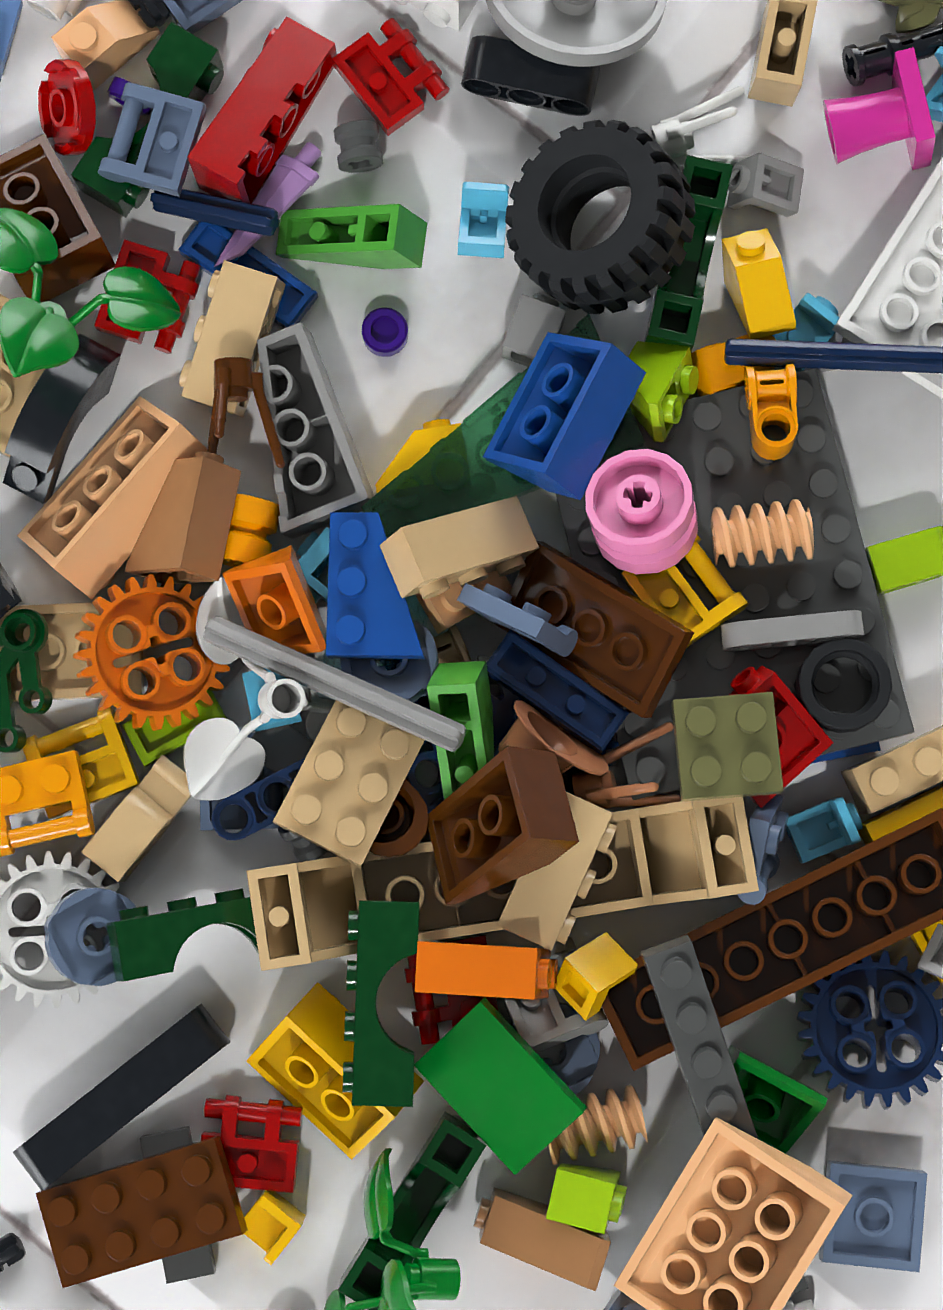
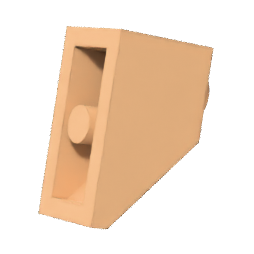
M115 0L86 7L51 37L62 59L78 61L86 70L93 91L161 34L157 27L149 28L138 15L141 9L135 10L128 0Z

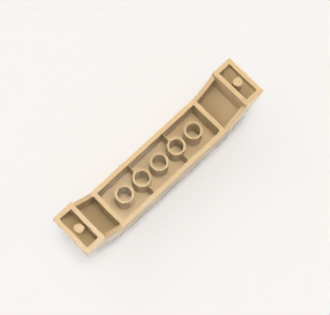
M743 797L679 801L612 812L609 823L617 826L606 853L596 850L589 866L590 869L597 872L585 899L576 895L569 914L575 917H584L652 905L711 899L759 891ZM432 842L419 843L416 848L405 855L390 858L374 855L369 851L361 867L337 856L247 870L261 971L309 964L356 954L358 940H348L349 910H359V900L419 902L418 941L429 942L503 930V928L497 926V923L517 879L456 905H446Z

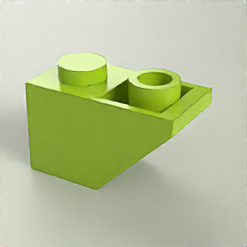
M637 341L628 357L643 369L646 374L628 408L654 441L664 442L673 424L679 423L683 406L689 395H693L696 392L699 381L698 368L693 366L690 346Z
M561 1163L556 1171L546 1219L605 1234L609 1222L618 1223L622 1213L627 1186L619 1185L621 1171Z

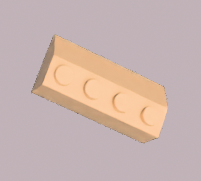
M139 396L17 536L53 569L92 600L100 590L106 588L111 583L117 570L130 557L176 459L195 457L196 452H207L208 449L181 423Z

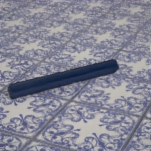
M734 338L728 339L725 344L724 360L728 365L785 367L786 364H794L795 368L943 374V347Z

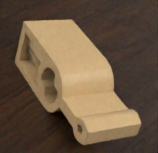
M162 755L139 785L118 805L81 853L117 882H125L166 832L178 812L192 797L188 790L186 772L165 755Z

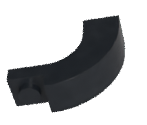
M82 334L78 335L79 348L77 353L69 362L44 370L16 420L5 449V453L10 455L3 483L42 504L47 502L53 495L65 454L82 420L91 408L109 393L121 354Z

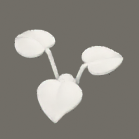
M220 577L219 581H214L210 585L200 602L196 617V636L201 650L210 660L219 665H226L234 662L239 657L207 643L203 638L207 622L215 616L244 627L225 579ZM241 658L247 667L265 681L258 694V705L262 712L241 730L233 721L226 718H212L196 725L187 737L183 755L189 794L196 800H220L250 786L260 775L264 767L266 754L259 742L247 736L262 724L268 723L271 718H292L302 710H306L309 712L305 718V730L310 740L314 742L335 700L309 688L310 702H308L302 686L295 680H277L273 672H268L263 667Z

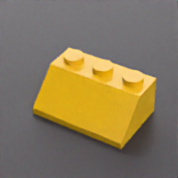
M317 982L247 1059V1062L295 1107H303V1115L352 1160L399 1114L403 1107L353 1106L352 1093L343 1092L344 1062H353L354 1042L344 1041L345 1011L349 1010L340 1003L337 997L329 993ZM415 1072L413 1095L424 1082Z

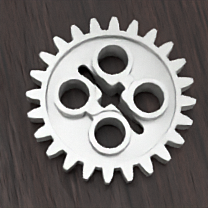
M46 851L44 864L38 866L31 855H27V870L21 872L15 865L10 863L7 867L12 879L6 882L0 878V973L3 975L0 981V991L14 984L17 986L15 1001H20L28 991L33 993L34 1007H39L44 995H51L54 1008H59L62 994L68 993L71 1000L78 1004L80 1001V988L85 987L93 995L98 993L97 986L77 984L62 976L54 968L46 952L45 934L19 937L9 935V930L13 927L45 925L48 916L52 914L56 905L69 890L101 888L116 892L120 887L118 883L107 887L101 884L106 875L104 870L98 871L93 876L88 873L90 859L86 858L76 868L72 866L71 852L65 854L61 864H55L51 851ZM22 893H32L40 900V913L33 920H21L14 913V901ZM105 927L87 931L84 939L88 940L96 950H99L103 947L101 939L107 935ZM28 941L37 943L42 948L44 954L42 963L32 969L20 966L16 959L18 946Z

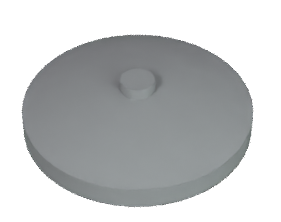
M486 0V3L498 27L522 49L539 58L557 64L589 67L619 61L641 49L657 31L667 0Z

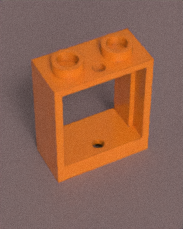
M418 941L415 992L532 1000L545 999L549 997V989H556L558 960L550 959L551 950L544 948Z

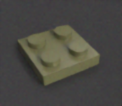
M773 692L676 699L671 702L681 802L781 794L784 791Z

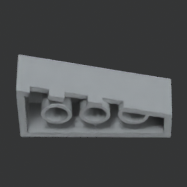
M299 322L258 339L257 345L261 373H263L264 392L285 461V466L278 468L273 457L275 493L278 495L280 516H278L280 534L294 539L330 524V512H360L378 505L312 333Z

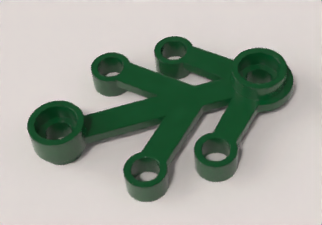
M31 609L14 611L5 618L0 627V647H3L0 651V752L4 753L19 752L26 744V733L15 722L10 673L18 662L23 686L18 699L21 709L29 714H44L52 705V694L41 683L38 652L45 646L48 639V625L39 612ZM29 625L30 636L26 641L24 639L23 632L24 629ZM37 691L40 696V702L34 708L31 703V697ZM9 730L14 736L13 743L10 746L5 741V736Z

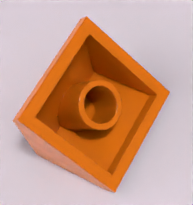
M292 545L222 573L246 629L303 654L322 652L326 649V627Z

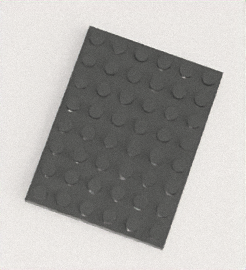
M815 368L796 373L798 431L789 454L778 460L764 459L752 447L749 410H747L745 399V385L686 400L679 423L673 424L664 442L654 441L633 413L624 415L615 432L614 438L597 469L611 457L628 450L650 449L667 454L682 465L692 484L697 510V534L701 538L698 544L714 565L711 516L715 507H720L727 520H729L734 505H740L746 518H748L751 506L754 503H759L765 515L768 516L770 505L773 501L780 502L787 514L791 500L798 499L805 512L809 507L814 535V555L811 560L807 559L802 547L796 548L794 560L788 562L782 549H777L774 563L771 564L768 563L764 552L758 551L755 565L749 566L744 553H739L735 567L731 568L724 554L719 555L717 566L715 565V567L735 593L741 592L749 605L738 615L723 622L686 648L651 718H641L606 695L607 698L629 712L615 733L619 746L666 722L673 723L671 706L673 700L729 695L734 690L731 687L732 680L737 674L748 667H754L757 670L762 665L774 671L797 698L795 682L799 667L813 649L823 643L744 651H723L721 625L737 621L847 610L862 611L864 637L855 640L866 642L882 655L890 669L893 688L887 707L875 721L858 731L835 733L823 729L833 741V744L820 756L915 732ZM769 425L762 429L764 436L771 441H781L787 437L786 432L777 425ZM585 493L581 500L556 494L571 558L635 596L622 578L621 573L624 570L617 569L606 560L595 542L592 526L586 513ZM683 557L675 566L708 611L719 603L686 558ZM846 657L833 658L824 663L818 670L814 681L815 694L821 705L829 711L841 715L851 714L862 709L869 701L872 692L871 676L866 668L858 661ZM674 728L658 739L621 757L628 785L656 782L659 785L658 790L655 792L632 795L633 800L680 790Z

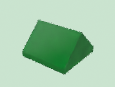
M730 1045L728 1051L758 1139L786 1154L823 1110L828 1098L809 1086Z

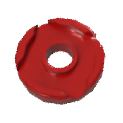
M55 59L45 67L44 72L49 73L48 80L41 81L38 90V111L41 127L47 138L54 139L56 144L52 148L56 153L63 156L80 155L89 148L96 125V104L93 88L86 70L78 61Z

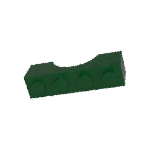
M170 22L146 59L152 76L158 83L161 91L202 102L207 93L211 95L217 90L224 75V67L218 49L173 22ZM149 122L135 132L126 160L127 163L136 165ZM96 136L71 176L80 191L126 218L133 207L137 209L143 204L150 189L127 182H114L100 176L98 169L101 160L104 157H108L113 138Z
M690 155L686 157L682 173L686 176L691 186L689 194L695 201L696 213L693 218H689L690 222L695 226L693 238L690 243L684 242L683 249L687 254L679 267L674 264L668 274L672 278L662 288L658 284L656 285L644 342L690 346L692 351L704 302V289L710 259L733 169L731 164Z
M242 888L214 893L216 903L197 906L196 897L167 902L168 912L149 915L148 906L118 911L120 921L107 923L116 981L124 982L173 972L177 955L185 941L197 930L211 924H220L236 929L251 942L258 953L250 897H244Z
M359 900V910H349L348 940H358L357 961L347 960L346 991H356L355 1011H345L344 1041L354 1042L353 1062H344L343 1092L352 1093L353 1106L413 1107L414 1051L398 1044L384 1030L377 1014L376 996L379 985L390 968L402 959L417 953L419 902Z
M446 1111L393 1194L394 1217L390 1233L396 1240L415 1248L421 1247L440 1213L452 1196L461 1188L487 1146L471 1127ZM367 1236L341 1277L338 1291L355 1302L380 1297L382 1275L387 1263L391 1259H399L404 1266L405 1263H412L414 1257L383 1245L379 1238L370 1239ZM378 1307L367 1310H378Z

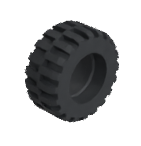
M601 120L587 121L583 123V129L578 130L575 126H571L559 132L561 137L556 141L552 142L548 139L538 147L541 151L533 161L528 158L521 168L524 175L520 182L514 181L509 195L514 201L513 205H508L506 208L505 223L512 228L507 230L506 237L509 248L515 252L514 260L520 269L561 304L575 311L582 309L587 314H601L604 312L605 307L612 313L626 310L628 308L627 302L634 300L637 304H640L651 297L649 291L657 284L662 288L672 278L668 274L674 264L679 267L687 254L683 249L684 242L690 243L693 238L695 226L690 222L689 218H693L696 213L695 201L689 194L691 186L686 176L648 133L638 127L630 128L626 122L607 121L606 126ZM622 186L630 187L631 198L629 208L619 228L608 239L594 247L584 250H571L572 227L581 209L594 196L605 190Z

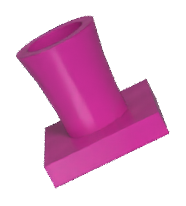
M914 47L895 52L892 76L893 89L850 98L823 100L827 131L836 164L860 153L905 139L912 171L931 166L936 137Z

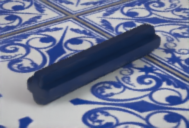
M182 189L180 197L154 190V193H151L150 201L153 202V209L156 212L269 237L274 235L280 223L278 212L274 208Z

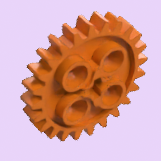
M149 574L144 578L142 588H140L137 580L134 577H130L125 581L126 593L114 584L107 589L111 602L100 596L92 602L99 615L87 612L82 616V621L91 629L90 631H79L75 634V638L87 644L86 649L74 653L73 658L87 661L88 667L76 675L77 678H92L94 683L85 692L86 696L100 692L103 699L98 706V710L101 712L112 705L117 708L114 716L116 723L123 721L130 714L132 715L133 729L142 728L146 718H149L152 730L157 731L162 729L164 717H166L170 726L174 728L181 725V712L190 720L199 716L195 703L203 707L211 706L214 703L206 692L207 690H223L224 685L215 678V674L228 672L230 667L214 663L200 648L196 636V617L203 596L194 601L190 599L191 584L187 583L178 591H174V579L169 576L164 579L160 587H157L154 575ZM161 612L171 613L176 618L178 628L174 635L166 634L161 630L158 622ZM116 625H123L130 629L133 634V643L130 648L125 649L115 643L113 629ZM184 638L192 640L191 646L167 652L156 659L150 657L120 668H116L113 665L114 659L137 654L150 646L151 648H157ZM178 656L188 660L192 666V675L188 681L177 677L173 670L174 660ZM132 670L140 671L147 679L148 687L144 695L134 693L128 685V675Z

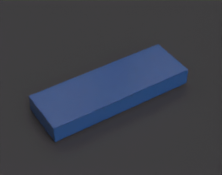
M199 221L178 250L181 255L189 261L200 265L203 271L212 276L215 270L221 271L222 264L217 266L215 264L234 233L226 227ZM253 246L244 255L229 261L276 276L286 284L274 320L284 329L299 323L318 298L316 291Z

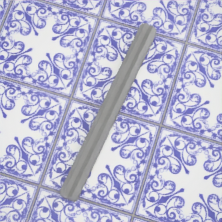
M219 616L209 620L205 626L203 638L207 643L285 678L295 680L305 687L450 752H455L464 741L466 727L463 724Z

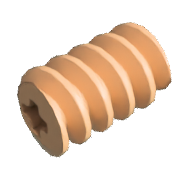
M798 499L791 500L787 514L778 501L771 503L768 516L765 515L759 503H754L751 506L748 518H746L740 505L732 507L729 520H727L720 507L713 509L711 535L716 566L719 555L724 554L730 568L735 567L739 553H744L749 566L755 565L758 551H763L768 563L771 564L774 563L777 549H782L788 562L794 560L797 547H802L808 560L813 559L814 535L812 517L809 507L805 512Z
M626 1085L623 1101H620L613 1089H607L604 1105H601L594 1093H588L586 1100L587 1108L584 1113L558 1135L548 1147L552 1164L558 1165L561 1149L566 1150L572 1161H577L580 1145L585 1146L591 1157H596L599 1141L604 1142L610 1153L616 1152L618 1137L624 1139L629 1149H635L637 1133H641L648 1143L643 1112L634 1087Z

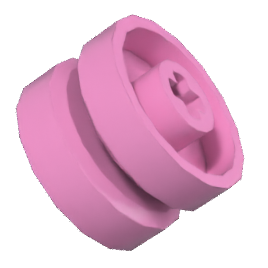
M650 449L628 450L607 459L593 473L585 491L586 513L592 526L595 542L602 556L617 569L634 574L659 573L676 565L691 550L698 533L697 510L692 484L682 465L667 454Z

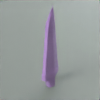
M307 142L295 158L282 154L252 204L274 208L278 212L279 219L319 178L318 173L311 169V167L321 156V151L314 144ZM236 230L215 266L222 264L224 260L230 261L244 255L263 235Z

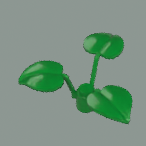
M0 208V269L19 274L31 269L33 273L31 298H13L6 302L0 311V345L6 363L14 378L36 370L58 367L69 362L79 348V338L75 326L102 304H108V315L115 324L132 331L145 332L163 329L173 325L181 316L180 307L175 299L154 276L139 268L118 267L108 272L104 278L103 287L106 293L98 294L71 318H67L65 310L59 304L52 301H40L43 281V269L40 265H47L56 261L58 245L55 237L35 217L15 209Z
M385 1148L368 1176L363 1201L365 1224L370 1239L379 1238L383 1245L412 1256L414 1260L412 1263H405L404 1266L399 1259H391L387 1263L382 1275L380 1297L356 1301L346 1305L345 1295L336 1289L329 1295L324 1310H366L378 1307V1310H417L413 1300H455L459 1294L461 1275L456 1259L429 1258L428 1248H415L396 1240L390 1233L394 1217L393 1191L389 1169V1155L392 1148Z

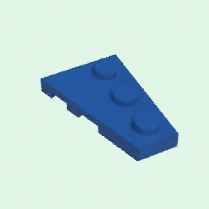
M330 512L326 656L328 659H425L406 598H401L379 546L387 537L378 512Z

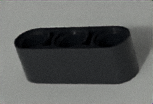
M481 35L472 37L461 85L465 90L476 95L568 115L585 116L592 109L600 65L578 67L557 64L527 52L513 41Z

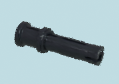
M943 23L900 37L887 33L881 35L879 41L857 47L855 44L845 46L842 52V62L849 83L853 87L863 85L865 79L887 73L889 76H893L894 55L897 51L914 47L917 61L935 56L934 53L937 49L943 46Z

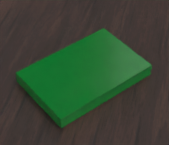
M485 997L414 1064V1067L514 1175L584 1113L587 1108Z

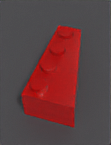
M289 17L284 19L278 29L273 28L264 42L262 52L246 71L238 86L187 156L199 189L210 195L253 203L276 166L275 163L286 150L334 68L332 58L337 53L333 41Z

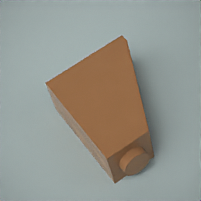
M196 452L195 457L176 459L127 561L125 572L143 578L153 574L156 582L160 584L169 576L173 577L174 584L219 581L241 471L223 464L224 458L210 452Z
M495 1187L490 1200L482 1197L473 1225L481 1229L479 1234L480 1244L582 1287L596 1291L611 1244L607 1230L605 1234L548 1220L546 1215L549 1205Z

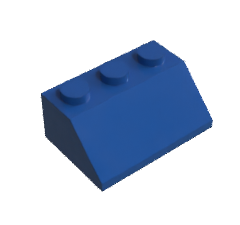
M547 332L483 458L549 492L581 500L593 473L596 471L609 444L613 440L614 434L634 399L646 372L612 343Z

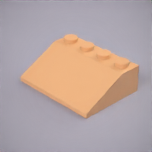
M716 1117L614 1286L647 1310H783L853 1195L812 1167Z

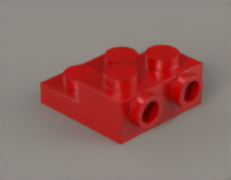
M762 665L757 670L754 667H748L737 674L732 680L731 687L734 690L729 695L773 692L784 788L829 748L833 741L774 671ZM777 794L749 797L757 806L762 808Z

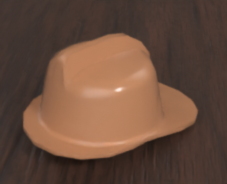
M522 700L514 702L513 707L518 717L500 742L499 753L506 746L554 751L561 774L573 766L590 774L600 776L607 774L609 766L601 754H598L556 723L546 718L530 704Z

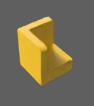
M605 932L564 958L556 977V990L586 1021L600 1011L609 989L635 973L637 963Z
M264 1190L244 1216L248 1229L244 1234L266 1251L264 1260L272 1265L301 1228L306 1215L276 1191Z

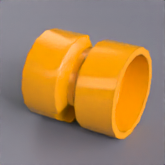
M237 493L223 565L236 567L272 553V544L266 539V536L277 533L278 516H280L277 503Z

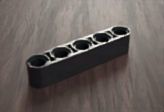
M201 1003L12 1153L39 1189L43 1191L231 1041Z

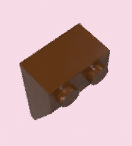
M45 133L0 155V208L15 209L35 217L51 231L58 245L56 261L51 264L40 265L43 269L41 302L49 301L115 267V263L98 229ZM30 269L20 274L13 273L26 297L31 298L33 287L32 270Z
M506 746L428 814V829L446 905H456L550 865L579 842L563 777L554 751Z

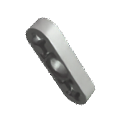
M859 610L737 621L720 626L723 651L755 650L825 643L832 639H857L864 637L862 611Z

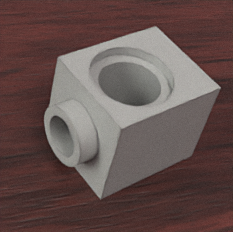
M522 294L503 344L502 358L530 367L547 332L560 334L566 310L560 308L559 302L549 296L534 294L532 298Z

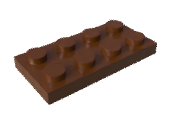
M537 541L539 548L525 558L526 566L520 569L509 592L512 596V605L522 609L525 602H528L545 610L552 615L548 623L556 627L566 625L576 630L578 639L573 651L564 657L517 632L515 633L577 677L641 718H651L694 632L547 543ZM497 625L506 632L510 631V629L507 627Z
M220 1135L48 1187L36 1193L62 1288L243 1235L248 1230Z

